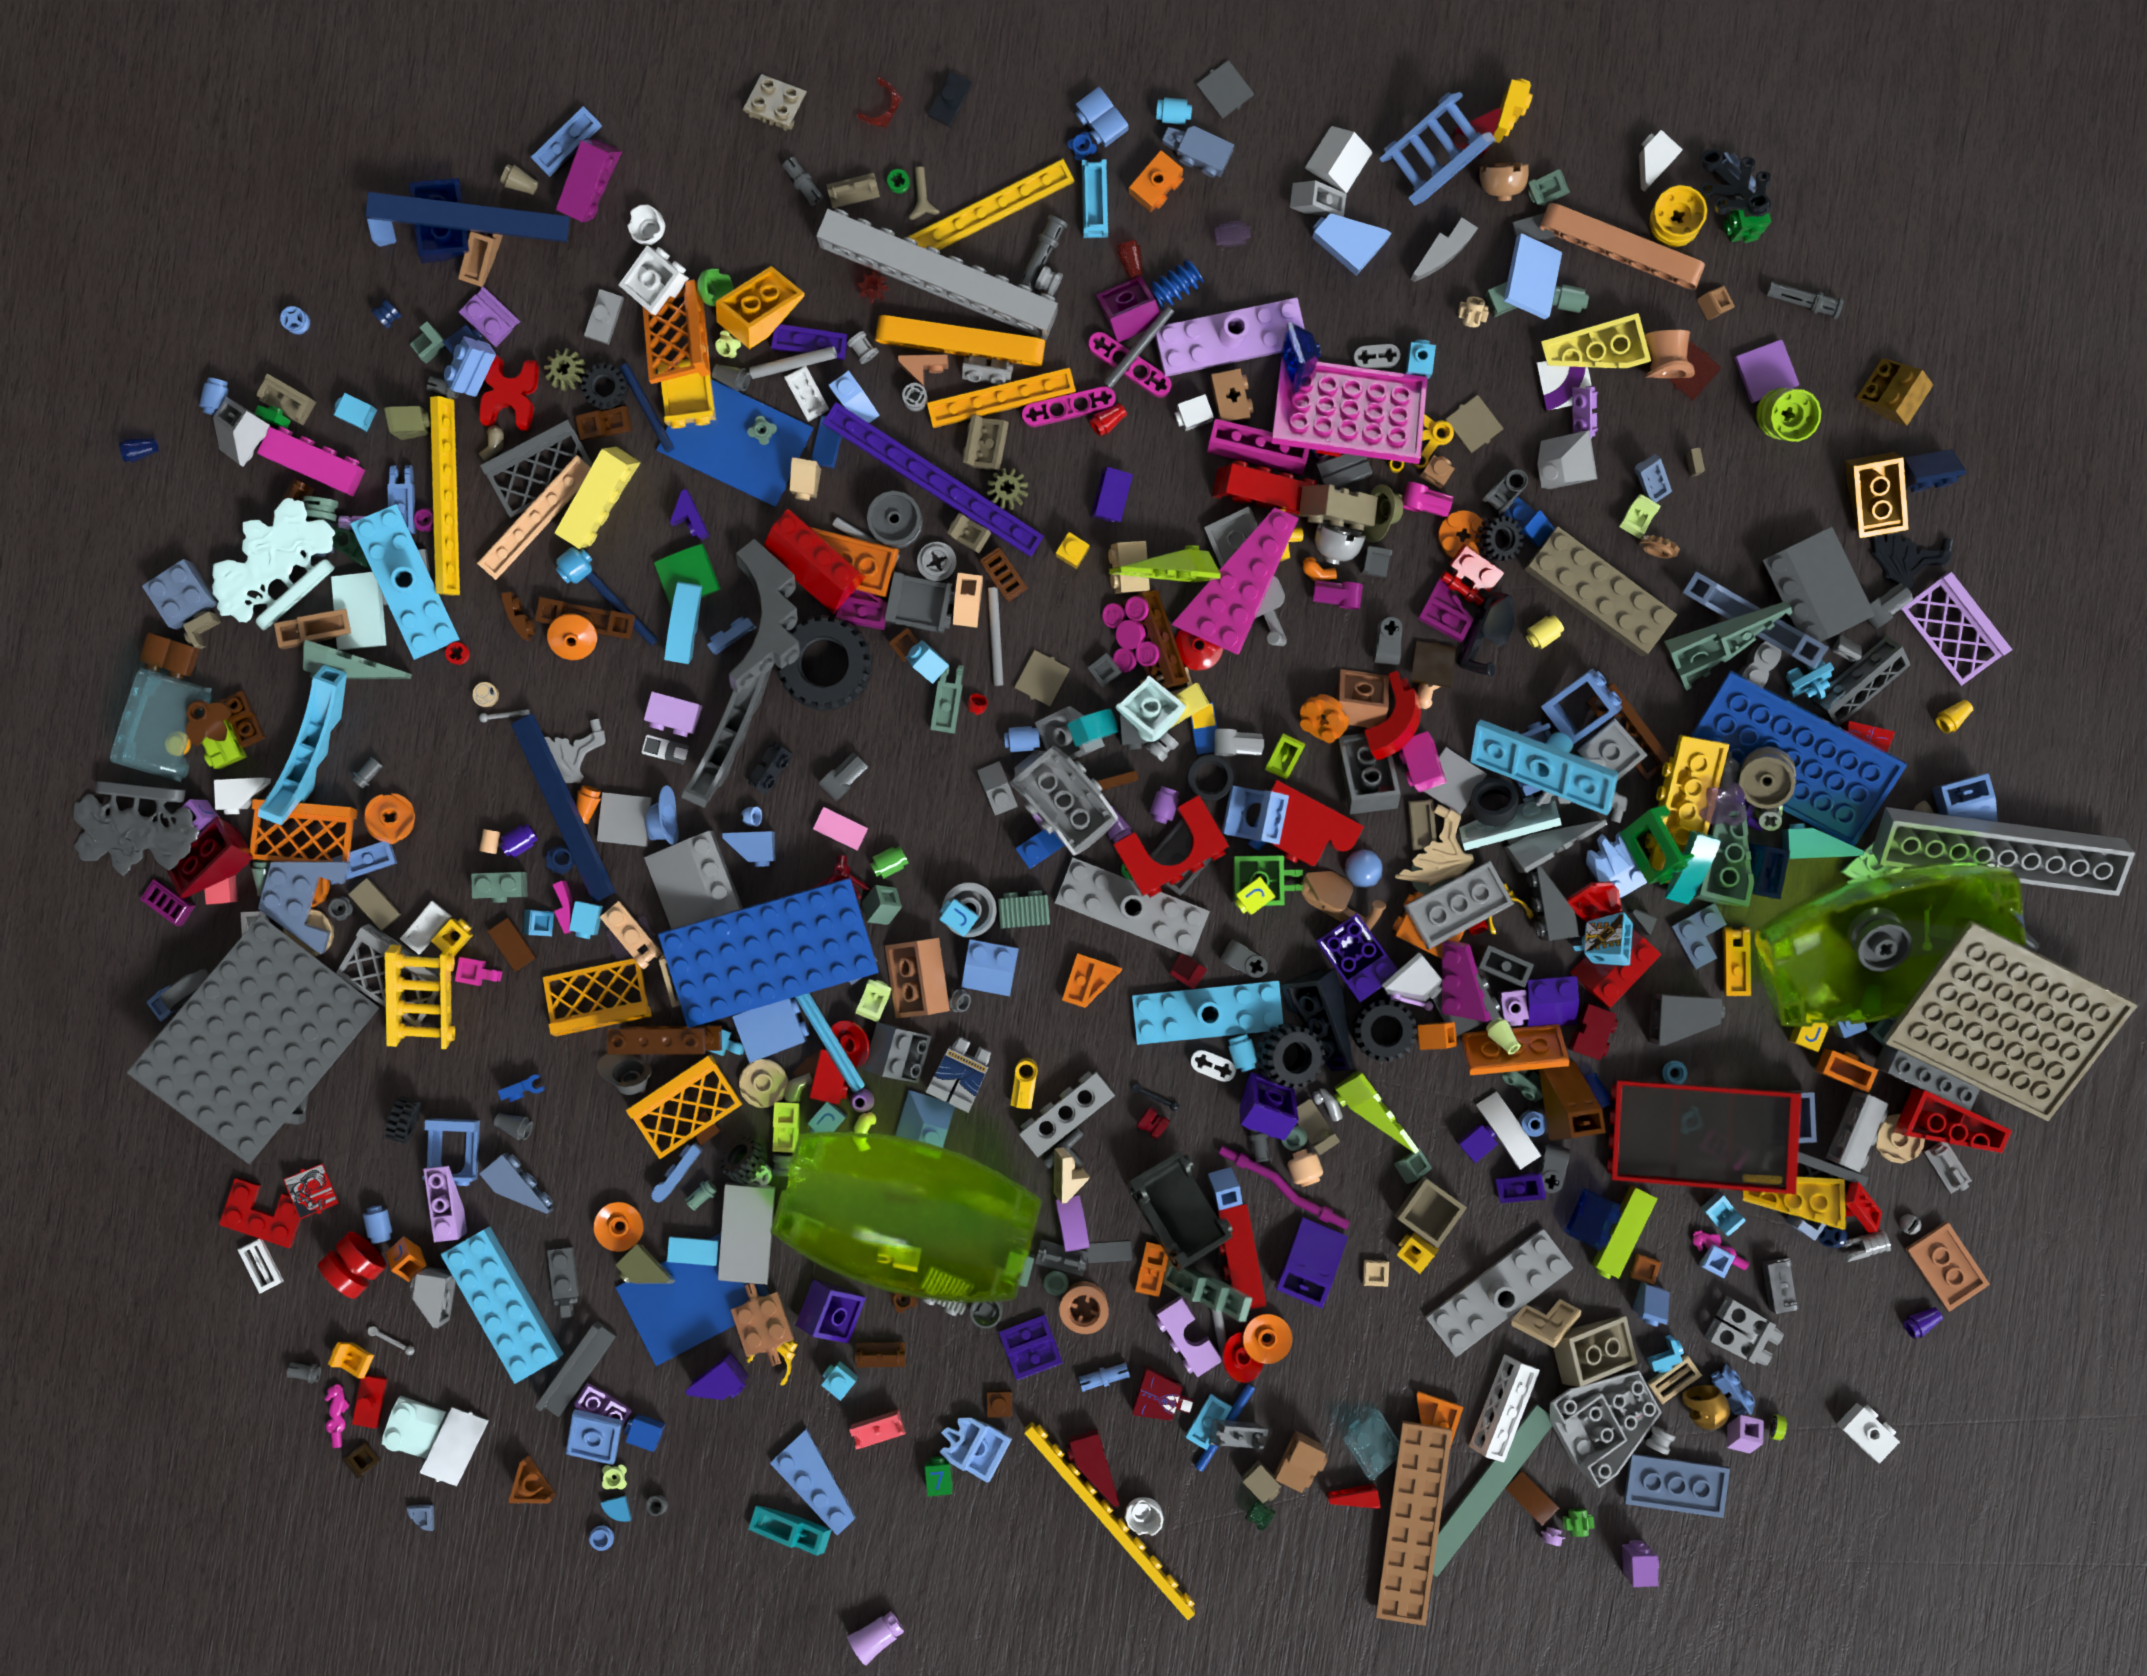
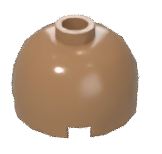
M1518 162L1495 163L1494 167H1488V164L1480 165L1481 186L1487 194L1497 196V201L1512 200V195L1519 194L1527 184L1529 174L1528 163L1524 165Z

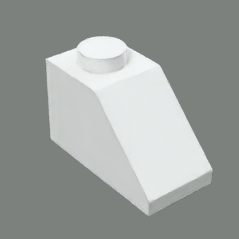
M1662 130L1656 136L1651 133L1641 144L1645 147L1639 154L1640 185L1644 192L1683 150Z
M271 779L214 780L215 810H224V815L239 814V809H248L252 805L253 799H257L271 784Z

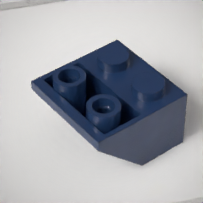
M1953 449L1903 458L1905 490L1910 489L1911 493L1924 491L1926 488L1933 487L1934 485L1935 489L1950 486L1952 483L1959 482L1958 478L1966 474L1964 466Z

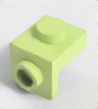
M1639 494L1629 506L1619 527L1641 539L1653 516L1658 512L1660 505L1653 502L1650 498Z
M869 979L856 1014L879 1022L889 999L891 988L882 981Z

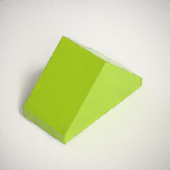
M1285 734L1280 735L1265 770L1287 780L1305 747V743Z

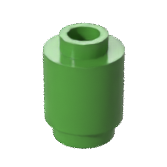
M898 846L895 849L891 847L873 856L874 862L870 865L875 875H881L884 879L904 869V865L908 864V861L901 847Z

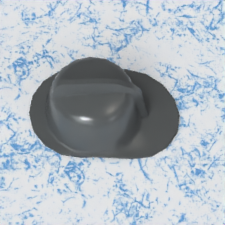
M605 1054L597 1063L599 1075L614 1084L622 1094L632 1095L636 1093L644 1094L646 1092L647 1081L652 1071L650 1064L632 1054Z

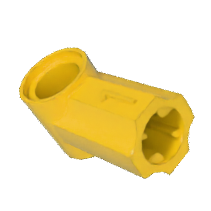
M1023 1058L1016 1065L1010 1106L1023 1109L1032 1108L1038 1066L1031 1058ZM1022 1065H1030L1034 1072L1030 1076L1022 1075L1020 1072Z

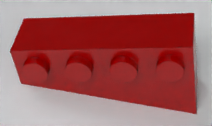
M1234 461L1217 469L1212 497L1220 499L1221 496L1225 495L1233 496V502L1251 503L1256 501L1255 505L1257 507L1274 509L1275 506H1278V509H1285L1286 513L1299 515L1302 487L1317 485V481L1305 478L1299 481L1295 480L1292 474L1280 473L1276 475L1272 474L1269 468L1257 467V469H1252L1248 467V463Z
M1913 1087L1893 1132L1904 1136L2003 1153L2012 1130L1926 1090Z
M1244 1204L1218 1210L1217 1217H1220L1222 1220L1226 1218L1233 1229V1232H1231L1233 1237L1219 1246L1221 1256L1226 1255L1227 1265H1223L1225 1279L1230 1280L1232 1287L1252 1297L1249 1310L1265 1307L1266 1299L1248 1206Z

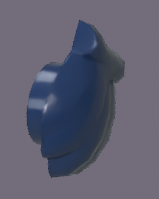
M567 845L551 848L547 853L546 866L552 869L554 873L564 874L575 865Z

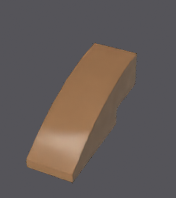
M470 231L458 279L483 287L503 235Z
M347 609L297 617L295 620L274 623L278 647L281 649L303 646L305 640L317 643L351 634Z

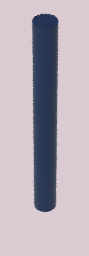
M628 363L622 365L620 370L665 452H671L674 450V446Z
M593 571L585 577L618 612L634 615ZM635 617L633 628L652 647L657 643L658 639Z

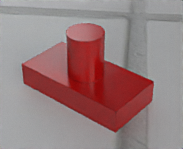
M1859 1182L1850 1183L1845 1200V1217L1856 1216L1868 1233L1878 1232L1882 1211Z
M366 1374L364 1378L360 1379L353 1425L375 1429L379 1427L388 1378Z

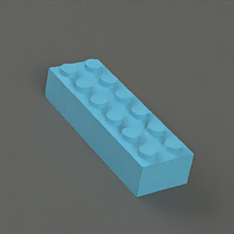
M490 1226L441 1254L514 1384L563 1355L561 1348Z

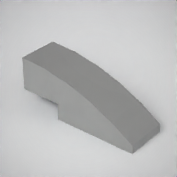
M1461 218L1449 238L1439 233L1412 275L1411 280L1414 282L1445 266L1467 245L1478 227Z

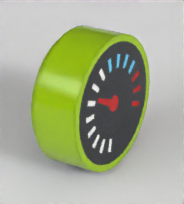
M1773 1415L1769 1428L1771 1439L1781 1441L1784 1438L1787 1428L1785 1416Z

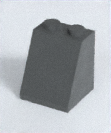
M1651 993L1649 1043L1665 1046L1721 1024V1019L1725 1016V1005L1722 1004V999Z

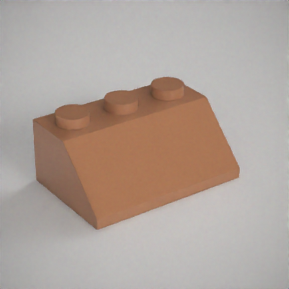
M939 938L885 945L895 1018L923 1016L950 1011Z

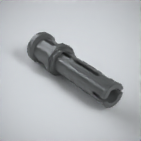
M1048 215V223L1043 233L1038 235L1039 243L1019 281V284L1025 285L1032 290L1052 249L1058 247L1059 243L1057 241L1063 229H1066L1068 226L1066 222L1053 215Z
M1770 281L1766 292L1767 297L1810 308L1812 313H1824L1831 315L1833 319L1839 317L1844 303V298L1841 297L1838 299L1825 296L1820 291L1814 294L1775 283L1774 281Z

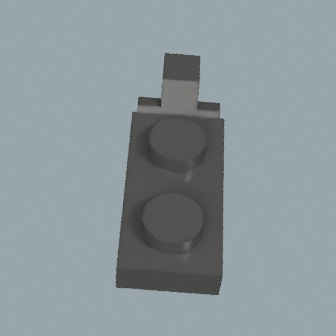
M574 1248L549 1249L547 1253L555 1305H560L561 1318L572 1317L574 1315L573 1303L578 1302L579 1296Z

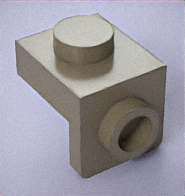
M959 513L951 522L947 532L954 540L977 553H980L992 533L985 527L968 519L962 513Z
M207 611L195 614L193 616L194 620L183 625L186 631L184 636L190 646L199 649L205 648L206 645L200 634L221 623L217 614Z

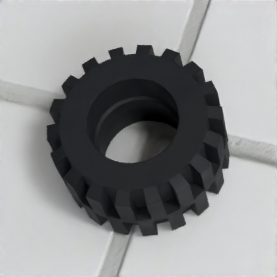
M1388 999L1370 1001L1371 1003L1365 1004L1362 1007L1363 1009L1357 1012L1356 1020L1353 1021V1037H1355L1356 1045L1364 1054L1377 1061L1391 1062L1397 1058L1401 1059L1406 1052H1410L1412 1044H1415V1034H1417L1415 1018L1412 1017L1410 1010L1399 1002ZM1384 1015L1394 1018L1399 1028L1396 1039L1387 1045L1378 1044L1371 1036L1372 1023L1375 1019Z
M1279 1024L1278 1027L1270 1028L1271 1033H1265L1262 1036L1264 1041H1259L1258 1047H1261L1260 1052H1256V1057L1260 1058L1257 1064L1259 1068L1263 1069L1261 1071L1263 1076L1268 1077L1267 1080L1290 1088L1305 1087L1307 1082L1312 1083L1315 1081L1314 1075H1320L1322 1070L1319 1067L1324 1065L1325 1061L1321 1059L1325 1052L1324 1049H1320V1046L1323 1044L1321 1040L1316 1039L1317 1035L1307 1028L1292 1024ZM1294 1042L1298 1048V1059L1291 1068L1286 1069L1283 1064V1053L1286 1047Z

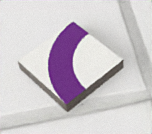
M1546 361L1535 364L1545 412L1572 407V387L1585 388V386H1592L1588 367L1548 366Z

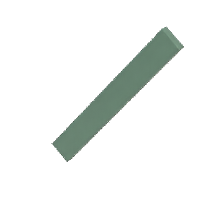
M1536 1403L1519 1424L1505 1461L1501 1462L1493 1459L1439 1529L1433 1575L1436 1577L1552 1427L1550 1414Z

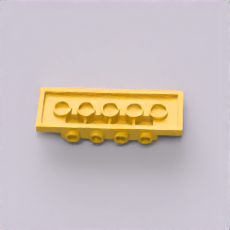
M1679 735L1674 757H1670L1669 762H1665L1663 765L1662 775L1665 777L1663 786H1659L1656 798L1659 801L1658 807L1666 805L1671 813L1663 819V822L1681 852L1685 850L1691 830L1708 834L1729 749V744ZM1648 833L1645 839V847L1648 848L1647 852L1650 853L1649 862L1656 870H1662L1665 866L1664 853L1654 835Z

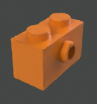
M1161 150L1129 187V194L1150 212L1155 207L1160 209L1168 198L1165 195L1171 188L1175 191L1182 183L1183 168Z
M1825 1048L1815 1069L1818 1073L1868 1093L1878 1072L1877 1069L1859 1062L1860 1057L1845 1051L1843 1055Z

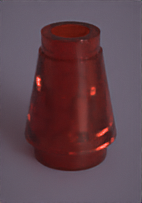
M1132 240L1117 245L1119 250L1117 254L1129 278L1142 275L1140 245H1137V241Z

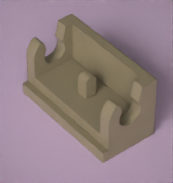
M266 374L265 380L257 392L261 402L283 410L284 415L301 425H304L317 403L269 374Z

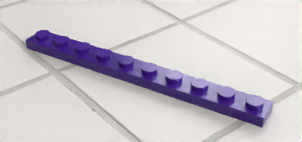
M835 402L822 424L975 523L985 527L1031 558L1044 536L838 403Z

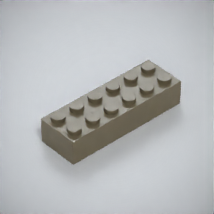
M1559 527L1550 533L1524 568L1526 572L1640 656L1649 654L1677 616L1675 612Z

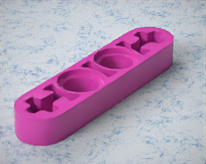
M1102 332L1093 334L1089 339L1090 352L1114 369L1118 364L1113 361V355L1116 352H1123L1127 355L1130 351ZM1104 339V346L1110 349L1111 345L1115 346L1110 351L1108 358L1104 356L1107 354L1105 349L1101 347L1098 350L1095 349V340L1100 341ZM1139 356L1123 374L1155 397H1165L1171 390L1170 378L1168 376L1165 377L1164 373ZM1142 365L1146 368L1147 375L1144 378L1134 376L1133 369L1136 366ZM1151 372L1156 374L1153 376L1155 381H1165L1164 386L1167 388L1166 390L1160 389L1159 392L1156 391V384L1150 381L1149 385L1145 384L1149 380Z
M1099 387L1031 403L1023 409L1022 419L1027 426L1038 427L1098 413L1114 406L1115 393L1109 387ZM1104 392L1106 396H1111L1108 404L1104 405L1103 401L1095 402L1096 408H1091L1092 401L1089 395H1094V400L1101 398V393ZM1077 398L1087 400L1088 406L1085 410L1079 411L1074 407V401ZM1055 403H1059L1064 407V412L1060 416H1053L1050 412V407ZM1042 406H1046V414L1049 419H1044L1043 414L1037 416V421L1032 422V419L1026 416L1030 414L1031 409H1034L1035 413L1043 412Z

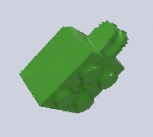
M1284 856L1233 857L1234 906H1237L1235 901L1238 900L1235 894L1250 884L1252 879L1256 878V874H1260L1261 878H1265V884L1275 896L1264 906L1285 905L1284 891H1303V885L1300 884L1284 885V876L1299 877L1303 875V870H1284Z

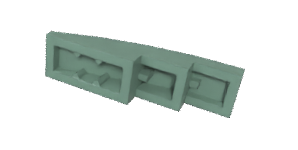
M1168 1259L1162 1281L1163 1284L1191 1301L1201 1302L1214 1311L1224 1312L1237 1321L1246 1322L1252 1297L1189 1266L1178 1272Z

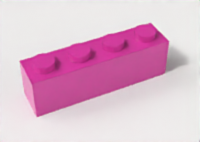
M1215 419L1207 453L1303 475L1309 449L1272 444L1273 432Z
M281 426L277 430L272 427L268 428L257 454L354 497L365 472L364 469L358 466L359 461L348 456L343 460L336 456L337 451L323 446L322 450L314 447L315 442L301 436L300 440L291 436L292 431Z

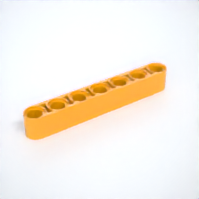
M887 315L878 316L875 336L876 342L887 345L968 357L972 355L987 358L988 360L1009 361V363L1028 366H1042L1046 342L1035 337Z

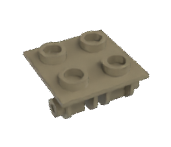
M761 74L743 111L749 114L750 118L763 119L764 123L770 120L769 124L772 126L775 122V126L781 127L785 131L787 129L792 130L795 122L793 119L807 91Z

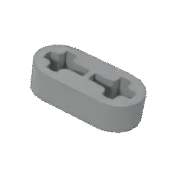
M1393 344L1362 346L1353 355L1354 365L1367 369L1392 368L1400 359V351ZM1387 350H1390L1392 355L1395 354L1391 362H1388L1387 358H1379V356L1385 355ZM1362 352H1366V356H1374L1375 359H1369L1367 364H1363V361L1358 360V357L1361 356Z

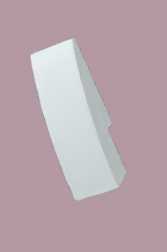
M1497 1091L1475 1104L1517 1168L1522 1169L1541 1156Z

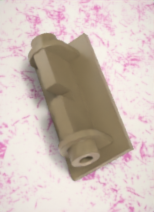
M874 173L827 184L833 209L880 197Z

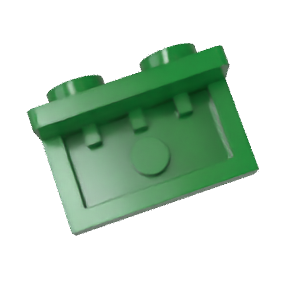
M1732 210L1727 216L1726 221H1724L1725 234L1729 235L1730 242L1744 240V243L1756 241L1771 223L1770 213L1760 217H1745L1743 210Z

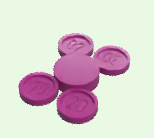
M1139 596L1131 597L1126 602L1125 610L1117 603L1108 604L1103 610L1104 623L1110 628H1117L1116 639L1122 648L1115 652L1113 659L1123 673L1130 672L1135 668L1136 658L1143 666H1152L1159 659V649L1156 644L1150 641L1144 642L1146 632L1144 626L1139 621L1146 618L1149 607L1146 600ZM1131 649H1136V656Z

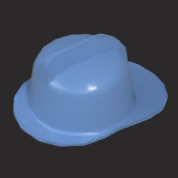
M666 785L660 791L659 802L650 806L647 810L645 825L650 840L666 839L670 844L674 845L679 839L676 801L671 787Z

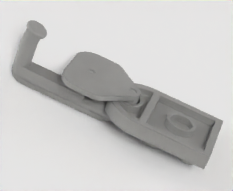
M1246 507L1204 527L1221 568L1258 527L1250 507ZM1275 576L1272 578L1255 618L1264 615L1271 631L1267 635V642L1270 645L1284 646L1287 643V639L1274 609L1279 608L1283 604L1285 594L1279 579Z

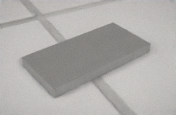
M1488 861L1410 902L1404 908L1427 950L1512 906L1514 902L1491 861Z
M726 1182L718 1280L768 1284L775 1187Z

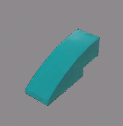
M1112 709L1095 712L1067 723L1076 747L1121 732Z
M1691 830L1685 850L1681 853L1683 856L1694 853L1695 857L1687 862L1689 865L1687 868L1677 873H1672L1673 878L1669 882L1664 898L1687 905L1691 902L1710 869L1721 840L1714 836Z
M759 1505L755 1507L748 1528L750 1531L790 1548L797 1547L816 1556L825 1552L832 1531L830 1528L812 1521Z

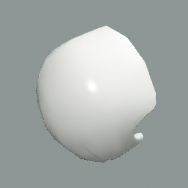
M641 204L630 211L631 221L627 224L633 240L641 245L655 244L665 231V222L661 213L650 205Z
M1140 1497L1127 1505L1125 1520L1128 1527L1138 1535L1150 1534L1153 1536L1162 1528L1163 1514L1160 1505L1155 1500Z

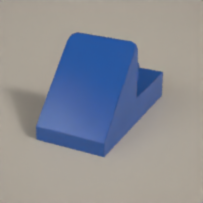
M1516 497L1515 501L1501 515L1512 517V520H1516L1518 522L1516 526H1521L1522 528L1519 532L1538 548L1554 530V527L1542 511H1534L1519 497Z

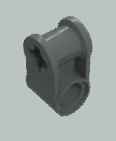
M1518 469L1512 470L1482 500L1484 502L1488 501L1498 511L1497 514L1501 516L1527 486L1528 477L1526 473ZM1511 476H1518L1521 479V486L1519 488H1514L1510 485L1509 479Z
M1388 617L1379 622L1373 652L1374 663L1399 665L1402 624L1397 618ZM1391 622V626L1395 627V631L1388 635L1389 632L1384 630V626L1389 625Z
M1230 939L1219 959L1230 967L1254 978L1263 976L1268 968L1267 962L1263 957L1250 951L1249 948L1233 939ZM1257 960H1260V966L1263 968L1262 971H1256L1255 974L1252 973V967L1249 966L1250 962L1255 963Z
M1545 1143L1540 1154L1538 1173L1542 1174L1545 1191L1555 1193L1562 1188L1565 1171L1569 1163L1570 1149ZM1551 1177L1554 1179V1184H1549L1548 1186L1545 1183V1179Z

